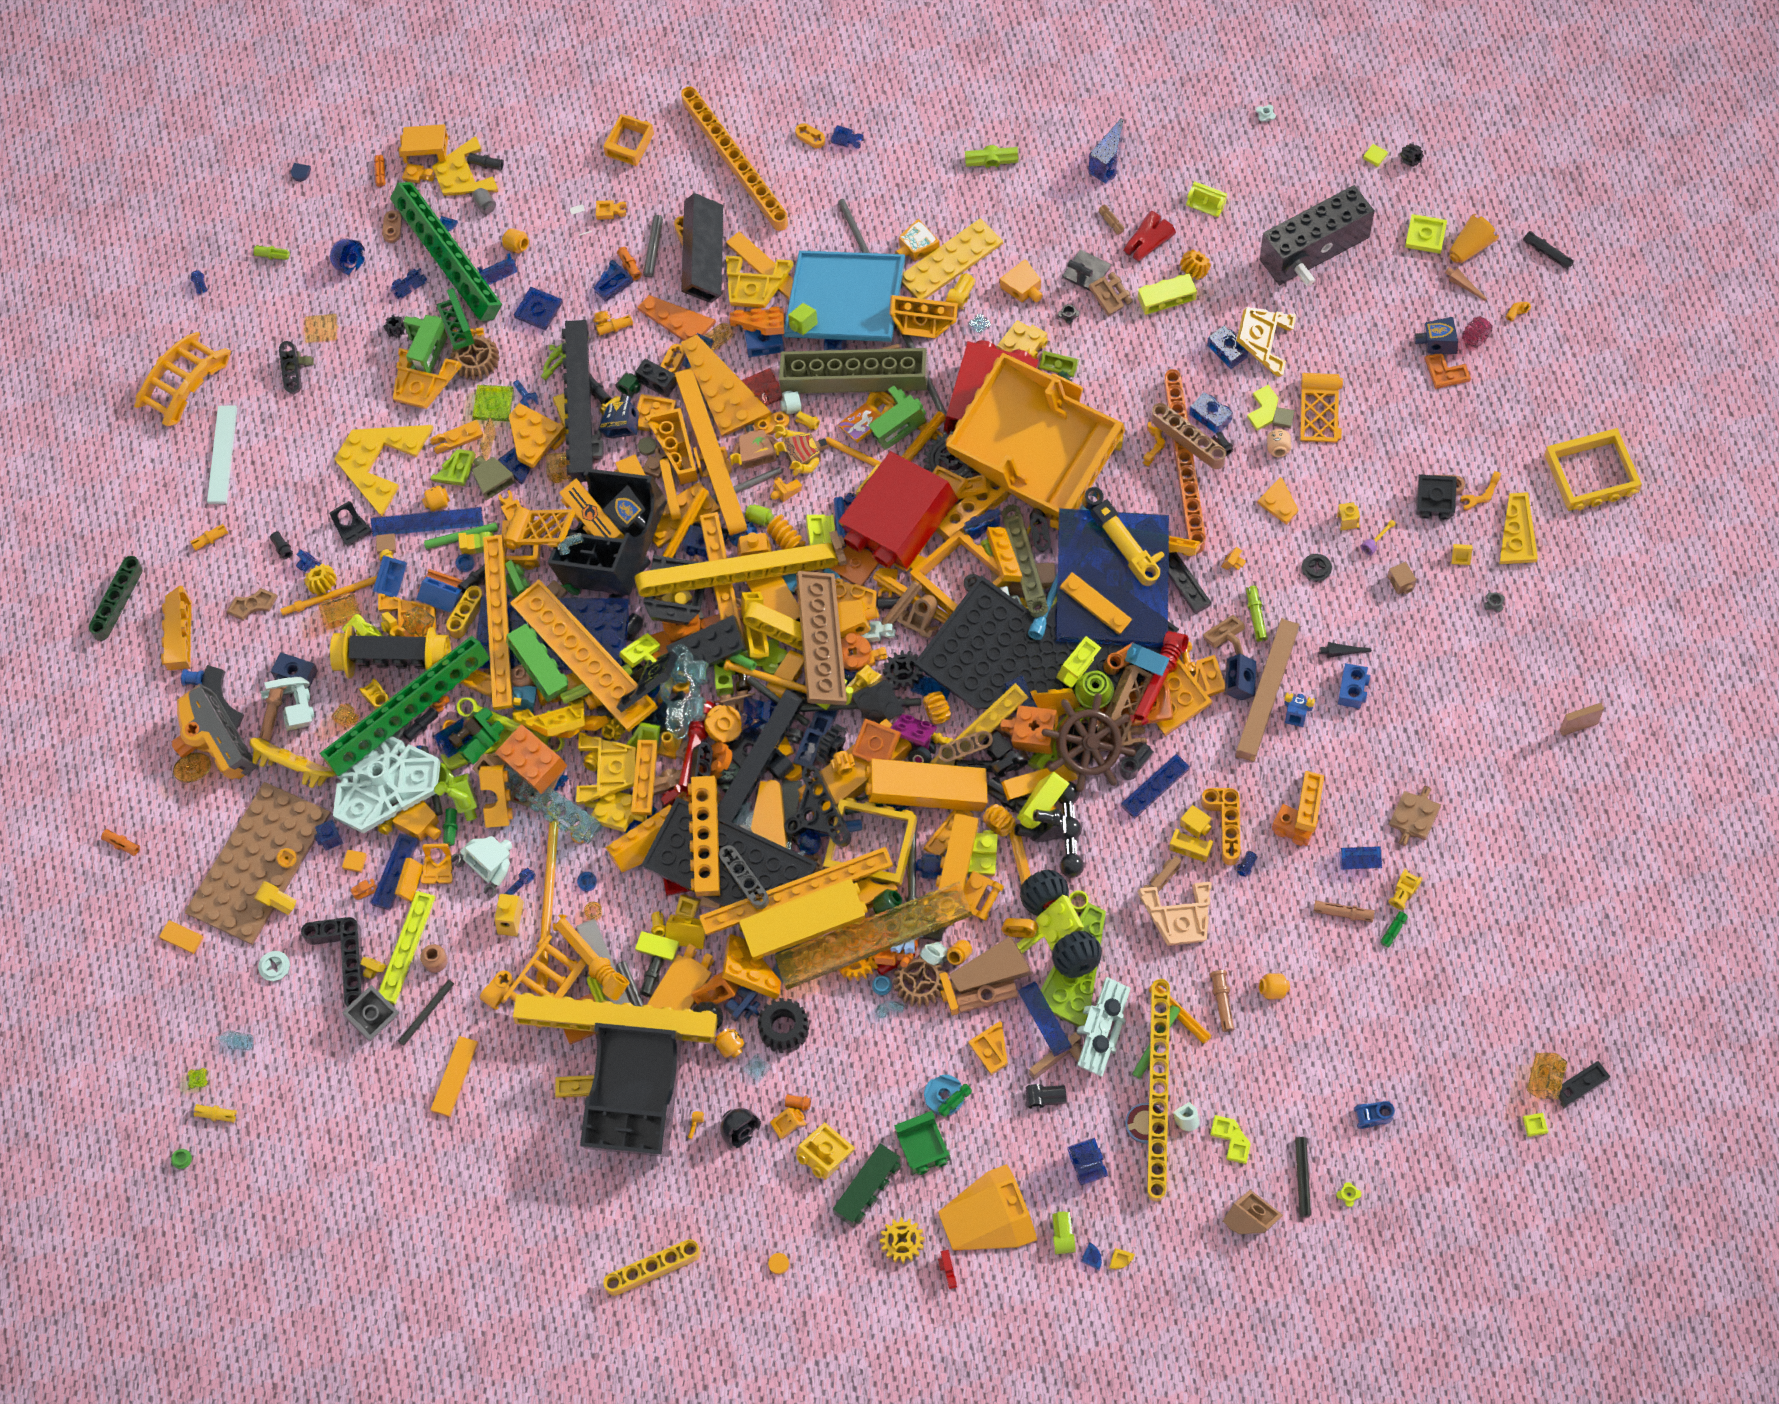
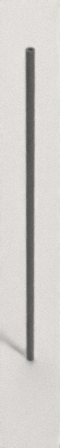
M840 199L838 203L862 253H870L845 199ZM902 335L908 348H916L910 335ZM928 374L927 389L937 410L946 416L947 412Z

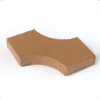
M260 588L249 597L242 598L236 596L228 608L227 614L244 621L253 612H269L278 595Z

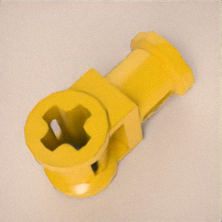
M1404 869L1397 882L1396 892L1393 898H1390L1388 901L1389 904L1399 910H1404L1408 898L1411 899L1413 894L1416 893L1423 878H1418L1408 873L1407 869Z

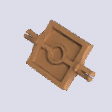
M1424 786L1420 795L1407 791L1403 792L1389 823V826L1403 833L1398 842L1402 845L1403 843V846H1406L1410 837L1427 840L1441 808V804L1428 799L1432 790L1430 787L1427 789V786Z

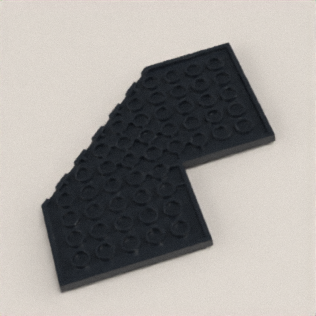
M1086 562L1077 576L1132 619L1131 622L1119 635L1064 592L1048 613L1043 638L1035 640L1028 635V631L1036 617L1030 614L1029 609L981 575L914 662V666L975 710L988 709L1015 683L1029 697L1022 704L1035 703L1030 693L1031 691L1036 690L1037 693H1045L1050 689L1061 690L1069 688L1056 676L1062 665L1085 636L1100 646L1101 649L1084 674L1091 671L1104 673L1112 681L1115 691L1125 667L1119 670L1117 674H1107L1103 669V664L1110 654L1118 652L1131 643L1160 654L1165 634L1168 631L1177 633L1179 628L1122 587L1121 592H1104V574ZM1110 661L1112 666L1117 667L1116 662ZM1139 673L1136 678L1138 685L1144 678V676H1142ZM1093 683L1092 687L1098 688L1099 685L1098 683ZM1076 684L1072 687V690H1073L1074 694H1075Z

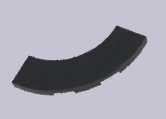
M207 665L202 685L211 689L217 695L232 723L238 730L244 714L233 709L224 699L222 683L226 672Z

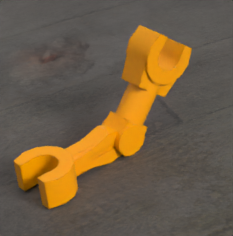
M1148 422L1147 430L1152 437H1155L1156 444L1143 457L1145 460L1142 464L1147 467L1154 461L1157 453L1165 447V440L1161 435L1162 430L1158 427H1153L1151 422Z
M1494 471L1489 487L1482 495L1476 497L1474 495L1461 496L1460 502H1469L1468 505L1463 506V510H1470L1479 503L1490 502L1502 473Z

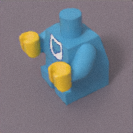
M513 687V707H515L513 713L523 709H529L531 713L534 712L537 687Z

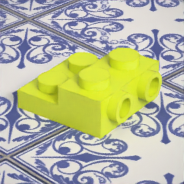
M984 830L982 833L976 834L968 874L975 871L981 875L995 876L998 834H994L991 830Z

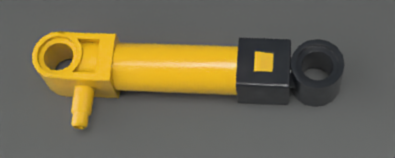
M1097 487L1088 488L1082 499L1083 506L1091 511V517L1100 529L1104 528L1129 562L1128 567L1139 582L1144 586L1153 585L1160 575V569L1156 563L1164 557V553L1159 552L1151 557L1146 550L1143 551L1117 517L1119 513L1108 499L1103 501L1104 494L1102 490ZM1088 496H1094L1097 501H1091ZM1145 572H1151L1153 574V577H1147Z

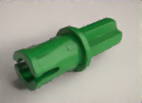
M447 808L445 810V824L442 826L444 830L443 844H448L449 847L454 846L456 830H458L456 825L458 812L454 808Z

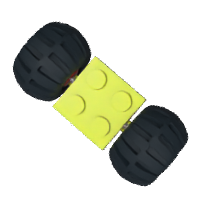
M1054 870L1038 871L1023 882L1020 889L1021 902L1027 911L1038 916L1035 920L1050 949L1053 951L1052 959L1055 968L1068 978L1086 975L1093 971L1101 961L1102 950L1100 943L1090 933L1081 931L1084 927L1068 898L1069 888L1064 877Z

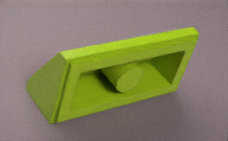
M1043 351L1039 369L1055 373L1064 371L1069 374L1068 376L1074 377L1080 359Z

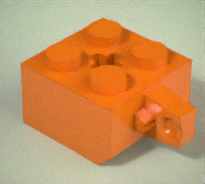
M1018 705L1016 717H1013L1012 720L1002 719L1000 728L1002 731L1010 732V735H1012L1013 748L1020 751L1052 754L1055 739L1043 736L1041 732L1043 729L1057 731L1059 718L1057 710Z

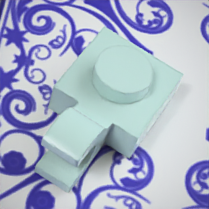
M880 621L870 622L871 630L861 636L866 638L868 642L881 641V636L887 638L895 637L896 630L892 629V624L882 625Z

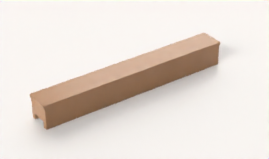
M1281 618L1236 751V758L1255 762L1300 625L1298 623Z

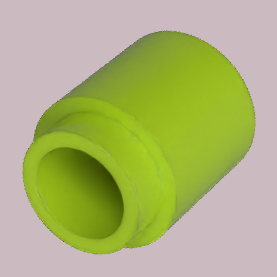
M754 504L747 507L745 519L754 524L767 527L774 519V514H772V509Z

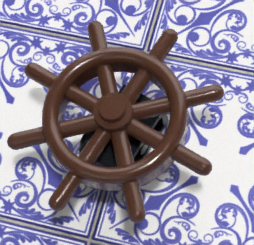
M1100 693L1094 695L1092 709L1074 712L1068 700L1063 699L1061 705L1068 717L1063 720L1058 731L1043 729L1041 732L1043 736L1056 739V750L1059 759L1048 766V770L1053 772L1064 765L1073 773L1078 774L1077 792L1084 790L1086 776L1102 773L1109 784L1115 786L1117 780L1110 768L1116 763L1120 754L1132 757L1136 755L1134 749L1122 746L1121 733L1118 728L1127 722L1130 716L1123 714L1114 721L1110 716L1099 711L1102 700ZM1089 717V724L1081 722L1080 719ZM1097 720L1105 726L1100 731H1097ZM1110 734L1111 744L1100 741V739ZM1098 749L1110 751L1105 760ZM1095 759L1098 766L1088 768L1091 761Z

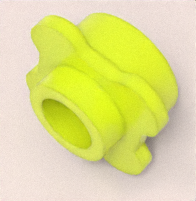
M1346 1182L1342 1190L1337 1192L1336 1196L1338 1199H1342L1346 1206L1352 1207L1354 1201L1361 1197V1191L1357 1190L1352 1183Z

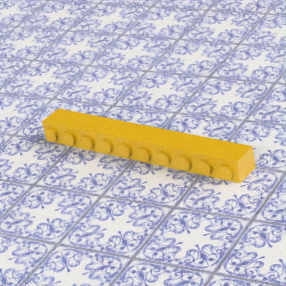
M531 993L516 995L513 1013L515 1024L595 1032V1023L675 1030L683 1035L682 1041L711 1044L715 1043L717 1014H713L711 1011H702L700 1013L694 1012L691 1009H682L680 1011L674 1010L671 1007H662L660 1009L654 1008L651 1005H642L640 1007L634 1006L631 1003H622L620 1005L614 1004L611 1001H602L600 1003L594 1002L591 999H582L580 1001L574 1000L571 997H562L560 999L554 998L551 995L534 996Z

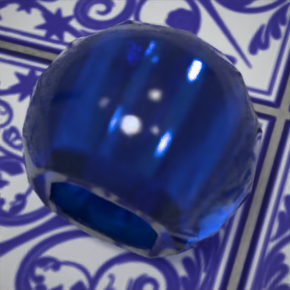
M805 831L799 836L797 846L803 854L814 855L821 849L822 840L817 833Z

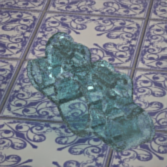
M679 644L672 649L678 658L674 669L671 671L670 679L660 684V696L667 704V730L676 739H683L688 734L689 721H702L705 719L704 705L706 704V699L700 697L698 685L708 683L706 670L709 664L705 661H693V655L685 645ZM679 682L691 683L689 686L690 693L682 701L677 700L676 702L669 701L671 689Z

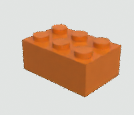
M522 724L495 752L507 766L540 794L567 767V764L559 755Z

